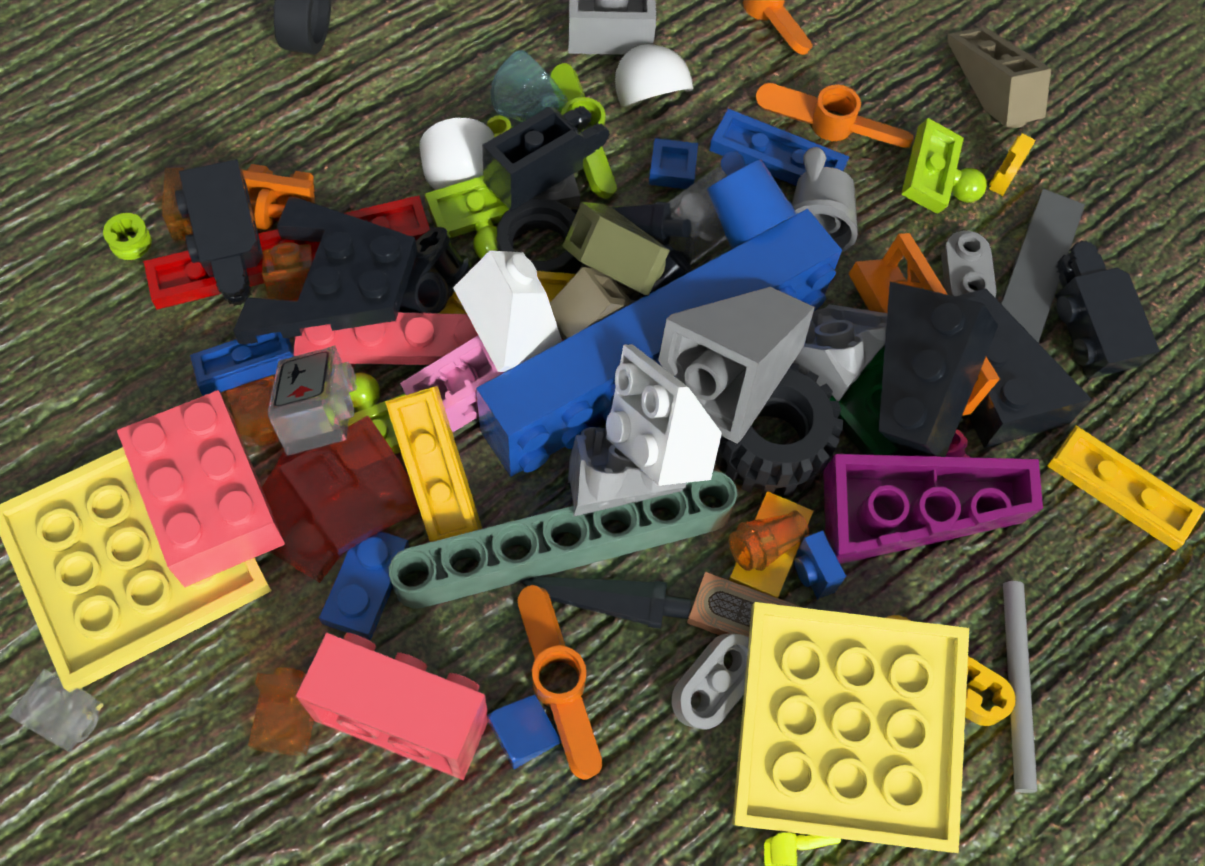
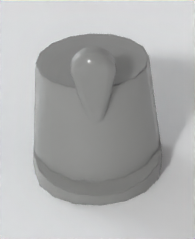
M812 147L803 156L806 172L797 181L792 206L796 214L808 208L840 246L842 252H844L855 243L858 235L854 182L847 173L837 168L824 167L826 161L824 151L821 148Z

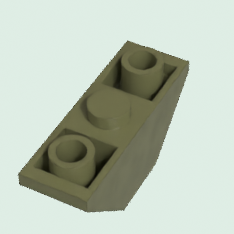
M588 202L581 203L563 243V247L580 262L648 296L654 283L664 272L666 257L670 251L612 207L605 204Z

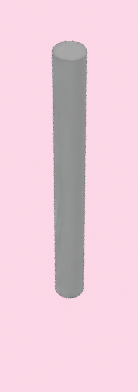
M1008 581L1003 583L1008 682L1015 693V706L1010 713L1015 792L1035 793L1037 792L1024 583Z

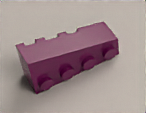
M835 454L823 471L825 534L840 564L1021 524L1043 509L1039 459Z

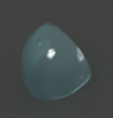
M524 50L514 52L501 65L491 85V103L496 112L520 123L548 107L555 108L562 113L563 107L568 102L565 94L550 75Z

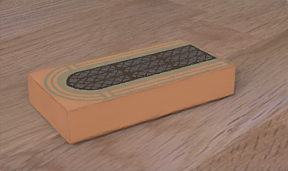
M705 572L687 624L717 635L742 634L749 637L751 609L754 602L792 607L800 606Z

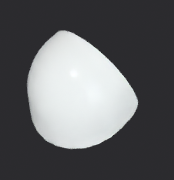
M645 44L632 48L623 56L616 70V91L622 107L679 90L688 92L693 90L692 78L684 60L676 52L663 46Z
M469 118L447 119L428 128L420 140L422 168L428 184L434 190H438L483 176L482 144L494 138L491 129L484 123Z

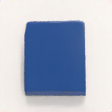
M535 694L499 708L487 715L488 723L513 769L520 767L561 743L557 732Z

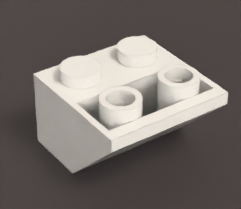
M633 344L623 345L620 365L615 372L616 387L612 409L606 420V439L658 486L711 480L722 432L684 383Z

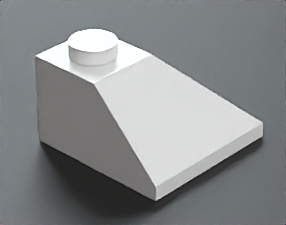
M489 251L453 287L498 372H506L562 342L547 293L537 277L534 264L525 256L524 252Z

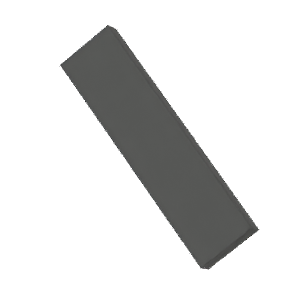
M1042 189L1036 200L1000 301L1006 310L1038 343L1060 281V273L1057 272L1058 268L1056 267L1058 265L1057 262L1064 254L1067 255L1069 253L1085 207L1083 203Z

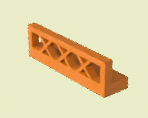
M910 233L898 234L883 259L857 261L848 274L869 311L888 313L890 282L920 289L924 288L925 290L948 295ZM903 256L907 260V280L897 266ZM987 357L984 360L978 375L979 379L975 382L963 415L971 414L1000 380Z

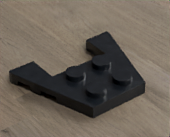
M289 197L277 224L281 239L320 242L297 301L247 297L234 328L238 344L258 343L257 335L281 332L283 338L302 336L304 328L330 324L332 331L396 321L418 252L415 237L297 197Z

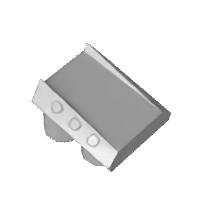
M830 304L825 308L815 310L804 347L792 364L799 365L798 372L807 375L809 371L818 375L816 383L819 386L827 383L833 391L832 395L839 402L853 382L861 375L866 365L872 361L877 352L885 345L887 313Z
M585 428L582 430L581 435H576L569 458L568 483H570L574 506L573 517L680 492L686 487V483L658 486L606 439V428Z

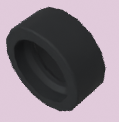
M275 0L274 30L278 45L285 50L312 55L320 52L329 29L331 0Z
M531 199L512 211L509 209L505 212L497 226V250L516 252L513 248L514 239L522 232L534 228H548L560 233L566 239L576 214L566 205L551 199ZM567 250L551 260H530L534 264L536 271L576 274L582 263Z

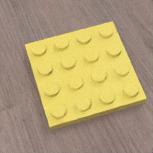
M123 447L0 504V537L62 686L70 693L272 591L256 558L184 587L167 567Z
M754 602L751 609L732 824L959 853L969 628Z

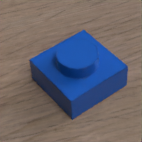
M654 138L649 185L681 189L693 187L698 143Z
M823 531L803 539L795 555V568L803 585L806 587L811 586L818 600L835 593L846 578V574Z

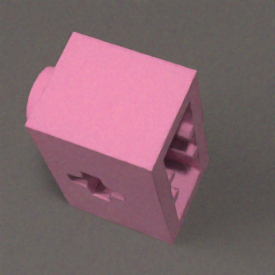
M479 335L400 384L405 395L438 386L453 433L479 417L476 388L505 372L497 371Z

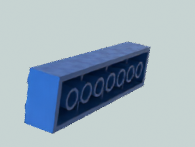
M807 208L650 293L649 296L647 295L477 387L480 432L510 477L521 471L528 473L540 468L547 462L549 455L565 446L568 449L573 448L576 435H581L582 430L590 427L599 428L606 424L607 417L612 409L616 387L615 372L620 365L623 345L633 344L661 366L658 359L666 319L671 314L767 287H772L815 307V311L826 300L825 294L830 281L836 275L835 268L842 249Z

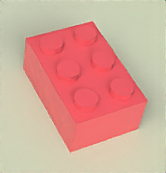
M219 390L117 430L167 567L184 587L285 545L236 424Z
M326 633L296 695L313 720L464 781L488 723L485 694L478 692L480 686L473 680L459 674L449 673L447 678L444 679L426 672L427 664L404 653H397L395 659L375 652L377 646L359 635L346 633L344 638L341 639Z

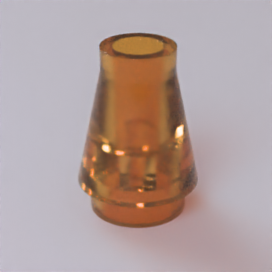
M792 511L785 515L740 523L737 530L730 534L729 545L734 559L741 568L746 571L752 569L762 571L798 542L809 536V528L805 518L798 511Z

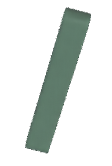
M713 471L711 480L686 482V487L680 492L573 517L574 506L410 547L398 552L392 558L389 565V578L397 599L404 606L413 609L424 608L519 583L525 579L542 577L716 531L724 527L728 522L737 497L736 485L726 474ZM706 495L714 496L721 501L723 506L719 508L707 507L701 502L700 497ZM661 507L667 508L674 513L675 518L669 521L659 520L651 511ZM609 520H618L624 523L628 529L622 533L614 534L608 532L602 525ZM561 532H569L574 534L579 541L572 546L564 547L554 542L553 538ZM512 545H521L529 550L528 555L520 560L509 559L503 555V552ZM470 557L479 562L478 567L469 573H460L453 569L454 564L462 558ZM420 570L428 574L427 579L421 585L409 587L402 583L403 578L412 571Z

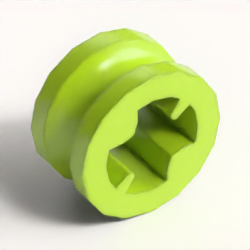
M121 213L115 215L104 226L103 236L117 258L134 260L145 255L151 247V235L143 219L136 214ZM127 232H135L136 236L131 238L127 235ZM124 235L128 237V241L121 242L119 238Z

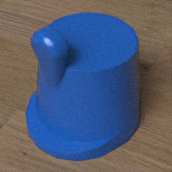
M731 151L722 157L721 168L727 177L707 188V192L731 249L796 215L791 202L787 200L762 159L745 166L744 158L738 152Z

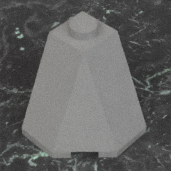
M767 287L671 314L666 319L658 360L665 370L676 376L678 380L691 390L722 432L721 436L738 444L804 347L815 307L777 289Z

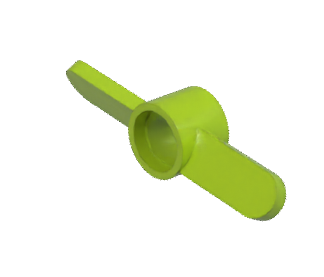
M567 63L557 65L551 72L550 81L562 115L579 106H584L592 116L591 122H589L590 125L602 123L605 126L606 114L603 106L598 101L585 97L576 71ZM603 147L584 158L583 169L591 190L597 196L608 199L617 190V185Z

